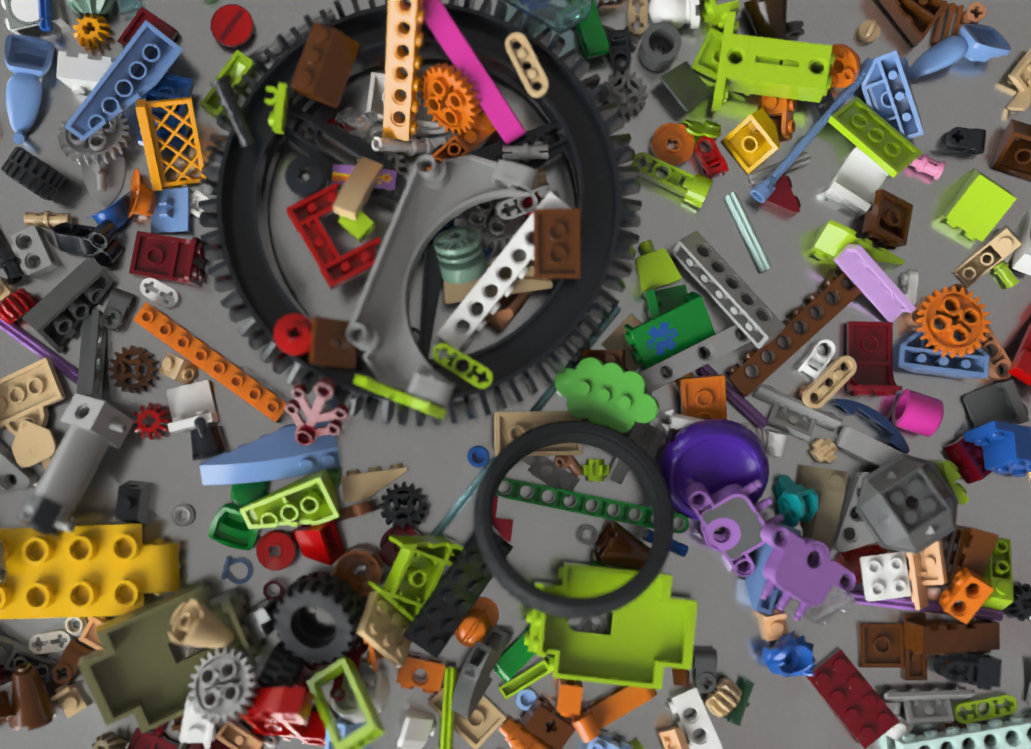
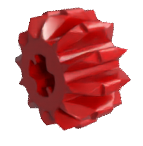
M24 288L19 289L0 303V318L7 324H12L36 305V301Z
M148 403L147 407L145 405L140 406L141 412H134V415L138 417V420H134L133 423L138 424L134 431L136 433L141 432V438L149 437L150 440H155L156 435L162 438L164 436L163 431H169L168 426L165 424L170 423L172 420L165 418L169 411H162L163 405L158 404L155 406L154 403ZM154 418L155 423L149 424L148 421Z

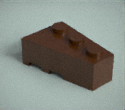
M879 0L914 47L925 38L947 6V3L943 0Z
M956 525L946 566L948 583L942 585L941 589H948L953 583L955 575L961 572L964 567L983 577L999 535ZM975 583L969 584L967 588L973 587Z

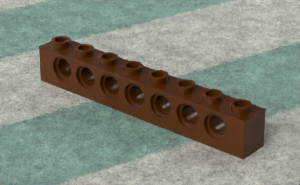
M841 268L839 270L842 273L836 278L834 275L824 283L825 288L821 292L816 290L807 298L810 301L804 307L802 305L798 306L792 312L793 317L789 321L786 319L782 321L786 327L774 340L756 351L751 349L744 355L746 360L741 365L736 363L727 371L730 375L725 379L743 397L751 394L861 293L860 289ZM844 278L850 281V289H846L843 286ZM828 293L834 295V304L827 301L826 296ZM812 307L819 311L818 318L811 316L810 310ZM796 322H800L803 325L802 333H798L794 329ZM780 336L785 337L787 340L785 348L778 344ZM764 351H768L771 354V361L769 363L762 359ZM748 365L754 367V377H749L746 374V367Z

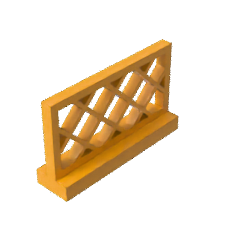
M183 97L155 101L137 100L136 112L153 191H159L163 187L200 183L201 178L207 179L201 173L204 161L192 98ZM188 104L189 112L185 117L174 111L177 105ZM152 107H162L168 112L160 120L153 115ZM170 114L181 121L175 129L165 123ZM184 123L192 128L193 133L189 138L178 132ZM161 126L171 132L166 141L157 136V131ZM174 135L185 142L179 150L169 144ZM188 144L195 148L197 152L192 159L182 153ZM165 147L176 153L170 161L161 155ZM178 156L189 162L183 170L173 164ZM193 165L200 170L201 176L192 177L186 172ZM169 168L179 173L176 179L166 180L165 173Z

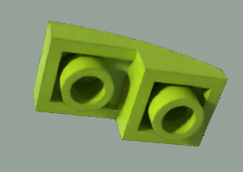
M938 460L936 467L941 471V476L958 498V504L964 505L970 498L966 495L967 490L960 483H955L961 477L957 472V466L950 460Z

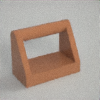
M533 291L510 294L508 297L504 295L499 301L501 304L500 308L494 315L489 313L485 320L500 332H503L524 307Z

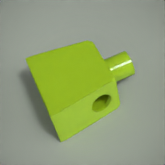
M652 240L639 244L643 255L637 257L634 260L640 295L647 290H657L677 283L682 279L665 248L655 251Z

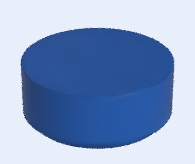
M483 446L472 447L467 456L469 463L474 467L485 466L490 457L488 450Z

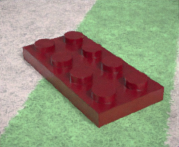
M840 648L812 670L815 674L814 676H805L864 749L868 748L899 722V719Z

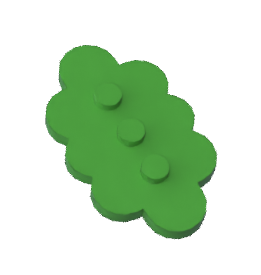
M588 357L579 362L577 369L566 368L563 374L558 372L555 377L556 389L560 394L568 397L567 408L569 413L575 418H588L589 422L609 426L620 433H626L631 431L637 422H651L659 414L660 406L657 399L646 393L647 382L644 376L636 371L625 372L624 368L618 363L604 365L598 358Z

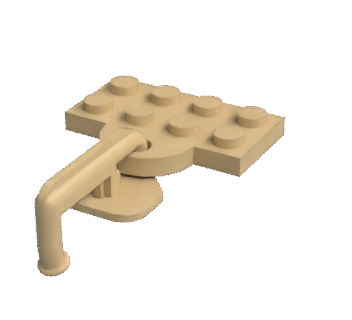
M48 357L0 379V429L7 427L8 431L15 435L12 452L16 462L21 467H31L42 462L44 470H46L57 450V444L52 431L45 428L49 417L47 407L65 399L66 396L51 358Z

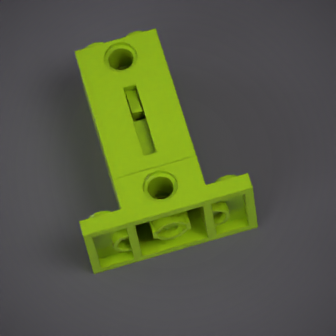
M727 11L711 111L720 112L721 106L726 105L728 92L820 103L822 97L827 95V91L831 86L832 76L829 74L835 60V54H831V45L737 34L739 20H735L736 12Z

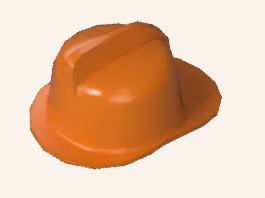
M136 168L130 183V191L132 190V192L130 193L128 218L132 214L152 216L157 203L155 192L140 182V171Z
M479 597L455 631L456 639L466 647H473L476 641L481 643L491 626L495 627L498 622L499 610L497 605L489 598Z

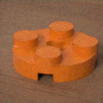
M665 123L653 135L650 144L654 157L673 166H680L687 162L693 154L694 136L685 131L688 127L683 124ZM668 140L672 142L676 140L678 142L676 150L668 148Z

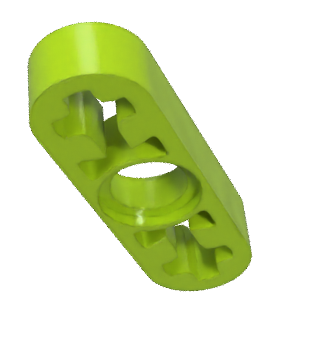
M440 343L434 347L432 355L439 365L479 389H486L492 384V373L483 365L446 343ZM448 349L447 354L452 358L454 354L458 355L453 360L451 367L448 365L450 360L447 358L439 359V354L437 353L439 350ZM458 361H468L469 369L463 373L459 372L456 369ZM474 366L478 367L475 370L478 374L487 373V383L483 381L479 384L478 378L473 374L471 379L467 377L472 373Z
M997 693L958 701L951 707L954 719L959 723L967 724L1011 715L1017 710L1018 704L1013 696L1007 693ZM1004 699L1010 702V704L1006 705L1007 708L995 706L994 704H1003ZM982 702H987L989 705V710L985 714H980L978 710ZM961 707L965 710L973 711V713H963V717L958 715V712H961Z

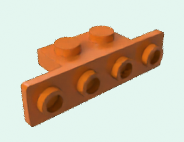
M762 96V108L769 117L782 116L781 135L786 139H792V133L795 132L796 128L795 120L793 119V113L797 107L796 100Z

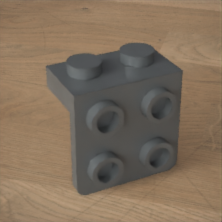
M1013 379L1003 380L964 395L963 400L974 428L992 421L1022 424L1029 421L1027 416L1028 409L1022 403L1019 396L1020 389Z

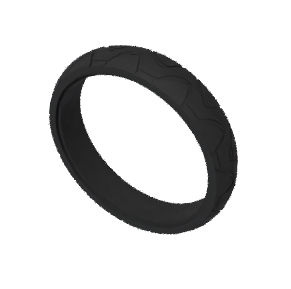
M576 420L558 421L538 426L521 434L505 446L494 458L481 480L475 501L474 524L477 543L481 555L494 578L507 592L523 604L552 616L574 619L591 618L614 612L628 605L642 595L656 580L665 565L672 545L674 534L673 503L666 480L660 469L636 442L612 428L597 423ZM561 443H579L603 449L628 465L646 489L654 517L652 545L642 568L620 587L590 597L556 595L544 591L524 579L504 556L498 544L493 526L492 509L494 498L502 480L513 466L530 453L541 448Z

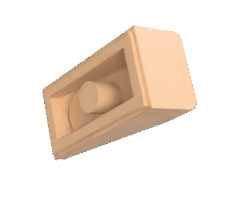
M233 718L232 723H224L216 734V739L231 749H261L264 744L263 740L250 733V730Z

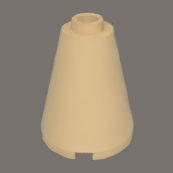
M189 599L190 602L181 603L175 610L170 624L173 625L172 632L169 631V637L172 642L178 645L224 649V647H229L234 642V629L198 600Z

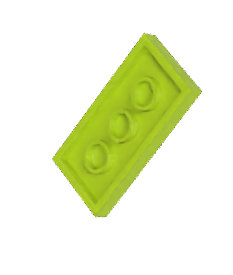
M855 97L831 115L828 120L832 126L893 178L922 154L921 150L858 97Z

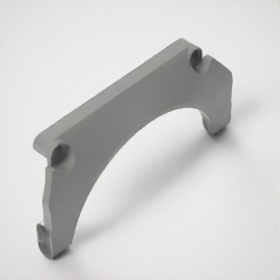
M427 154L417 159L346 333L349 342L357 348L366 351L363 359L379 382L420 399L447 407L455 385L438 374L421 353L411 329L408 301L411 280L416 264L435 234L458 214L489 200L529 196L538 176L536 170L507 160L495 162L474 155L443 159L441 164L437 163L431 155ZM428 166H432L429 171H425ZM363 332L362 339L357 341V336Z

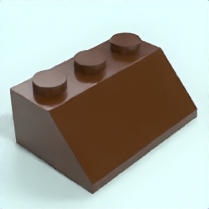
M314 21L291 83L293 91L338 108L361 44L335 28Z
M1011 119L1001 136L992 165L993 168L1031 180L1030 124Z

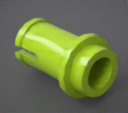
M1002 260L993 267V273L997 274L1006 288L1009 289L1016 285L1019 280L1009 268V262L1006 263Z

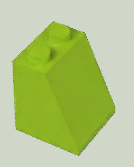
M974 168L945 211L946 223L954 229L960 227L965 230L964 235L972 241L978 239L983 242L1017 198L1009 190Z

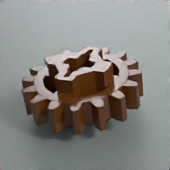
M131 345L130 351L127 347H122L123 353L115 352L116 360L110 359V362L114 365L108 368V371L113 372V375L109 378L117 380L114 386H122L121 391L123 392L129 390L130 393H136L137 389L140 392H144V385L151 387L150 379H157L153 375V372L158 371V368L153 367L157 360L150 359L152 353H144L145 348L139 347L137 350L136 346ZM131 355H138V356H139V357H136L134 360H131V359L128 358V356H131ZM130 365L135 366L134 370L136 371V374L131 373L133 370ZM132 379H135V380L139 381L138 383H135V384H129V383H127L128 381H131Z

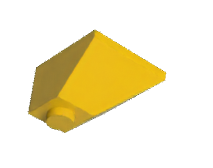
M763 108L749 115L722 140L748 174L780 148L776 125Z

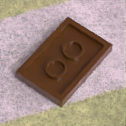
M580 208L534 209V279L580 278Z

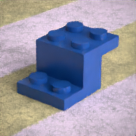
M165 74L158 84L145 93L141 99L155 101L191 97L195 83L191 78ZM188 104L177 105L174 111L185 117L189 112ZM152 107L153 115L160 120L168 112L162 107ZM172 114L165 120V123L173 129L181 122ZM184 123L178 132L187 138L190 127ZM163 126L157 131V136L165 141L171 134ZM140 131L137 141L139 145L144 146ZM176 135L169 142L178 150L185 143ZM165 147V148L163 149V150L172 151V150H170V149L167 148V147Z
M992 421L964 433V441L972 442L976 446H983L985 470L995 471V474L1009 473L1013 477L1027 476L1028 472H1031V427Z

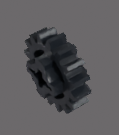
M405 482L402 483L400 488H398L397 484H394L393 491L388 488L386 489L388 496H381L384 503L379 504L380 510L384 511L380 514L382 518H386L385 522L387 525L393 523L394 530L398 526H401L402 531H405L406 526L414 529L413 524L415 522L419 525L421 524L420 517L426 518V512L423 511L428 509L427 503H423L427 500L426 496L421 495L422 490L420 488L415 490L414 484H411L409 488L406 487ZM392 501L394 507L391 509V512H389V506ZM418 501V509L416 512L413 507L416 505V502ZM400 505H403V506H406V505H407L408 508H406V509H405L404 507L400 508Z

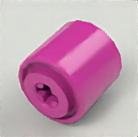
M905 389L896 401L892 414V423L895 427L930 437L936 432L942 422L944 414L943 402L937 398Z

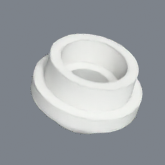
M178 505L172 511V520L178 526H187L194 519V511L189 505ZM182 511L187 513L186 519L181 518L180 514Z
M68 617L65 621L66 631L73 636L81 635L88 624L87 618ZM76 620L80 622L79 628L74 626Z

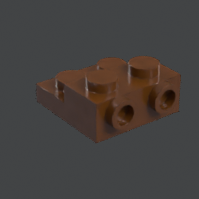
M884 189L876 190L873 209L865 213L862 233L868 235L867 239L872 242H882L883 248L888 250H895L897 247L905 246L907 244L913 205Z

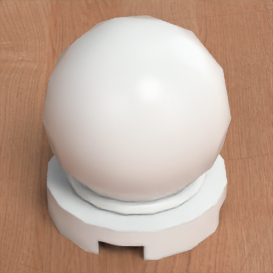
M650 0L648 12L653 24L663 22L679 29L686 23L689 29L699 28L700 16L695 14V5H700L699 0Z

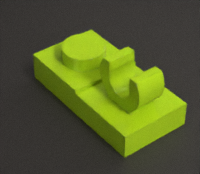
M278 83V90L273 86L266 87L267 92H272L275 96L273 99H265V103L270 106L275 105L274 112H270L269 126H272L275 133L284 134L290 89L287 84Z

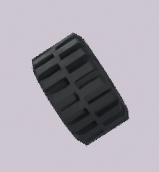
M15 147L1 167L4 174L44 200L51 201L65 181V177L22 147Z
M283 640L280 641L272 650L256 683L259 685L258 688H293L304 666L305 658L294 656L293 651L287 650L283 646L285 644Z

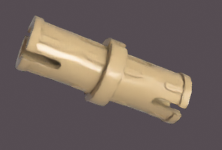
M44 211V213L25 212L24 223L26 226L36 225L52 228V226L55 227L61 223H72L71 213H52L51 211Z

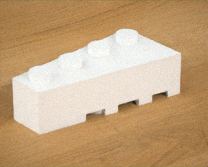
M58 51L56 77L72 89L73 92L86 93V91L93 90L116 59L102 56L100 60H97L93 57H88V54L78 53V58L69 57L67 52Z

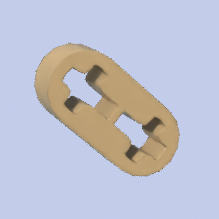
M629 0L627 26H629L630 34L633 36L641 37L646 31L647 0ZM636 1H639V4L642 5L639 13H636V7L632 6L635 5ZM635 19H639V26H642L639 31H635V27H631L634 26Z

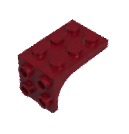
M137 231L129 274L200 286V282H203L205 278V269L203 267L204 261L207 259L204 256V247L207 244L203 243L198 237H192V240Z
M848 321L847 356L852 357L856 361L857 370L847 381V392H854V396L874 395V392H876V396L896 395V391H902L903 386H897L893 375V322Z

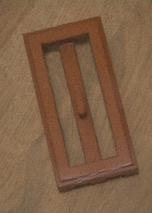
M947 3V6L937 19L931 44L941 41L939 40V35L946 9L949 12L942 40L949 35L954 11H956L951 36L958 34L964 5L957 6L956 3Z

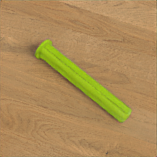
M447 666L445 668L440 749H453L455 712L451 710V704L457 681V667Z

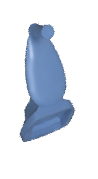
M963 24L959 30V36H949L939 41L924 52L911 68L906 58H901L909 81H913L918 77L943 69L962 57H966L973 62H986L991 57L1007 56L1011 51V47L1006 39L991 26Z
M8 35L4 47L6 66L14 73L7 83L6 105L12 129L15 131L13 141L16 144L24 142L26 133L30 131L36 120L42 100V86L38 77L47 73L52 64L54 44L52 42L26 35Z

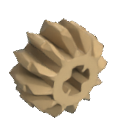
M728 678L720 679L716 683L715 689L706 695L704 704L712 714L724 717L736 707L737 702L740 701L742 691L732 680Z

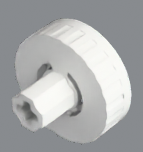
M360 662L359 672L362 674L363 683L379 714L383 711L389 697V680L380 669L374 672L372 665H368V662ZM344 672L342 688L345 690V697L341 701H335L330 696L331 706L349 723L365 722L366 718ZM340 690L336 691L335 697L340 694Z

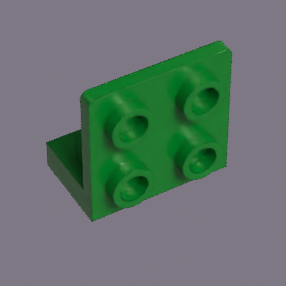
M683 284L654 291V289L645 291L643 298L648 319L650 320L686 302L687 298L685 295L688 294L686 285Z

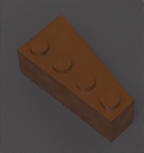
M971 619L967 625L960 620H904V647L913 650L914 654L923 655L955 652L969 654L970 651L991 653V650H1000L999 622L987 619Z

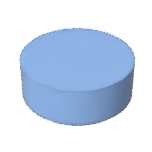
M526 687L516 694L518 707L527 711L535 699H538L537 692L531 687Z

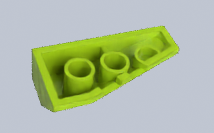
M831 219L819 227L809 251L814 252L813 255L821 260H833L848 244H857L862 246L878 266L897 268L905 262V260L884 248H874L871 240L855 237L856 231Z

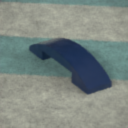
M832 399L829 402L847 416L853 415L856 411L887 433L883 442L900 452L909 453L908 444L900 431L875 409L847 399Z

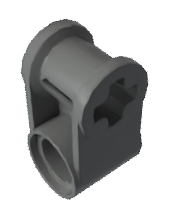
M114 288L109 295L108 303L102 315V324L115 332L124 330L136 306L137 295ZM112 319H118L117 323H112Z
M693 649V683L701 692L710 693L716 687L717 651L716 649ZM704 677L709 680V682L705 683V686L700 683V681L704 680Z

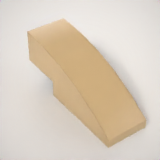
M362 156L343 185L333 205L334 212L356 221L363 205H366L383 169V164Z

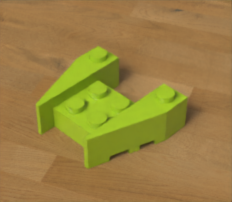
M390 536L389 539L402 548L385 584L381 585L370 580L368 584L412 622L434 591L445 566L452 565L465 545L445 536Z

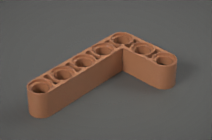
M954 284L947 287L949 291V289L952 286H955L957 292L959 291V289L964 287L965 294L969 293L967 288L962 284ZM920 303L915 305L916 309L912 313L905 312L904 321L910 327L921 326V324L915 323L913 317L915 311L923 309ZM945 303L946 309L952 311V306L949 303ZM970 316L968 317V319L965 318L967 322L972 323V318ZM985 326L990 332L984 335L987 340L983 343L980 342V348L985 351L986 346H989L992 350V354L989 357L988 377L992 380L1010 378L1012 375L1008 373L1012 362L990 326ZM998 365H1001L1003 368L1002 375H999L997 372Z

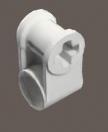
M828 339L816 341L801 360L797 371L805 372L814 381L826 369V366L835 354L836 347L834 343ZM822 343L828 348L825 356L819 352V346Z

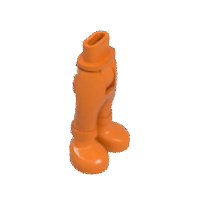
M511 717L499 730L506 737L504 740L508 741L512 749H553L545 741L526 729L521 722L517 724Z

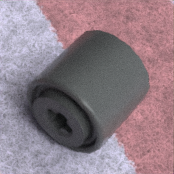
M663 22L655 23L647 28L639 48V57L645 67L658 72L664 71L673 65L682 43L678 30L671 24ZM655 48L663 50L662 54H656L654 52Z

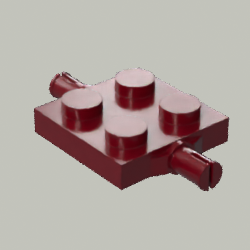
M166 722L156 727L154 732L147 731L142 734L140 728H136L127 749H177L179 744L163 736L168 724Z

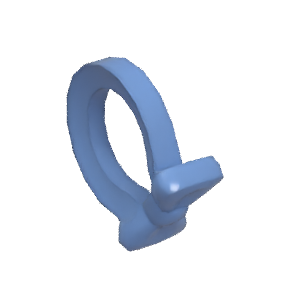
M227 556L221 579L228 578L235 584L246 583L253 574L252 564L245 558L238 557L232 559L230 556ZM238 562L244 563L248 568V574L244 579H236L229 572V566Z

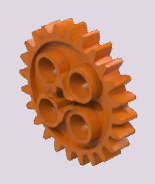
M438 63L428 68L422 74V85L419 89L423 92L419 97L425 100L422 106L428 107L427 114L433 115L432 121L437 120L439 128L444 125L446 132L451 130L452 134L458 132L459 135L464 132L467 133L478 124L477 121L481 118L478 113L482 109L477 106L481 101L475 98L478 92L472 91L471 88L474 84L467 83L468 76L462 77L461 70L455 72L454 65L448 68L447 63L443 65Z
M944 286L941 291L936 289L932 292V295L926 296L927 302L923 301L920 303L923 309H919L916 314L921 316V318L915 320V323L921 324V327L916 331L924 333L920 340L927 339L926 347L933 345V353L942 350V357L949 352L951 358L956 357L957 353L961 358L966 355V352L970 355L974 352V348L979 349L981 347L980 342L983 343L987 340L984 335L990 332L985 326L991 324V321L985 320V317L990 312H983L982 310L986 304H978L980 296L973 299V291L965 294V288L962 287L957 292L955 286H952L949 291ZM945 303H949L953 310H947ZM965 314L972 318V323L965 320ZM934 321H938L941 324V330L934 326ZM954 332L961 336V341H957L954 338Z

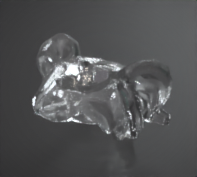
M348 107L344 111L337 112V117L335 118L338 123L344 126L345 132L364 141L370 138L372 125L378 119L376 112L364 113L355 107Z

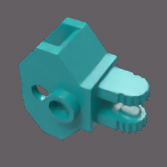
M780 475L778 482L773 486V490L779 498L776 503L779 507V514H782L784 520L781 521L782 524L796 527L799 521H811L819 510L817 493L812 488H804L802 484L797 486L788 475Z

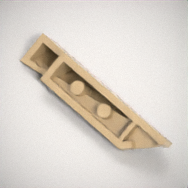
M532 260L527 266L529 271L523 279L517 278L513 283L515 289L511 294L553 288V279H534V261ZM493 262L487 263V270ZM504 267L501 269L500 277L503 280L511 278V268ZM481 277L462 284H452L444 280L445 303L462 302ZM489 285L486 289V294L490 298L495 297L498 293L496 285Z

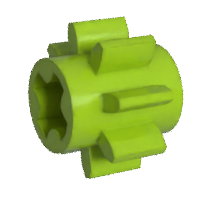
M588 459V465H583V475H588V481H604V476H609V465H604V459Z

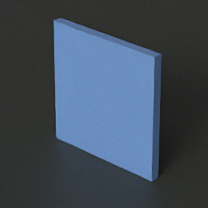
M190 188L154 191L157 203L154 214L151 216V233L190 231Z

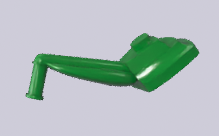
M269 481L232 484L230 491L232 503L224 504L217 511L211 523L208 536L214 541L231 548L251 550L259 529H249L239 509L264 497Z

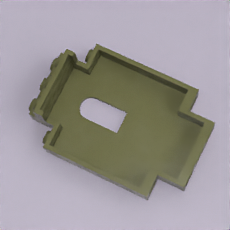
M198 581L96 626V635L102 648L79 658L78 667L105 725L108 726L133 714L143 734L184 714L187 697H192L188 696V694L193 691V687H189L188 684L193 683L195 680L190 675L197 674L198 671L195 669V665L202 666L201 658L208 659V652L215 653L216 650L215 648H206L178 662L175 661L168 646L172 642L169 637V631L172 632L173 625L170 624V621L178 606L183 602H190L189 599L198 600L232 627L235 639L228 648H235L247 653L246 657L253 659L250 665L256 666L255 657L263 654L261 646L264 643L262 639L256 642L242 618L246 615L244 607L247 606L243 594L238 595L236 589H233L213 598L209 586L204 587L202 581Z

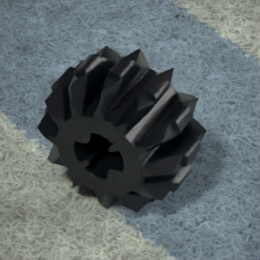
M1024 583L1022 586L1014 584V601L1005 609L1010 610L1009 615L1013 618L1017 617L1019 621H1024L1025 619L1031 621V586L1027 583Z

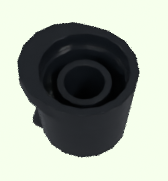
M197 417L194 420L196 429L190 431L193 461L215 457L227 452L219 425L206 427L205 419Z

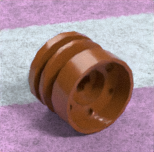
M357 544L348 548L337 561L334 575L341 577L340 580L344 583L347 581L352 585L350 588L353 591L356 590L360 597H364L374 591L368 584L369 580L378 584L381 582L385 573V563L381 559V552L375 547L368 544ZM364 565L366 567L364 571H358L357 569L358 566Z

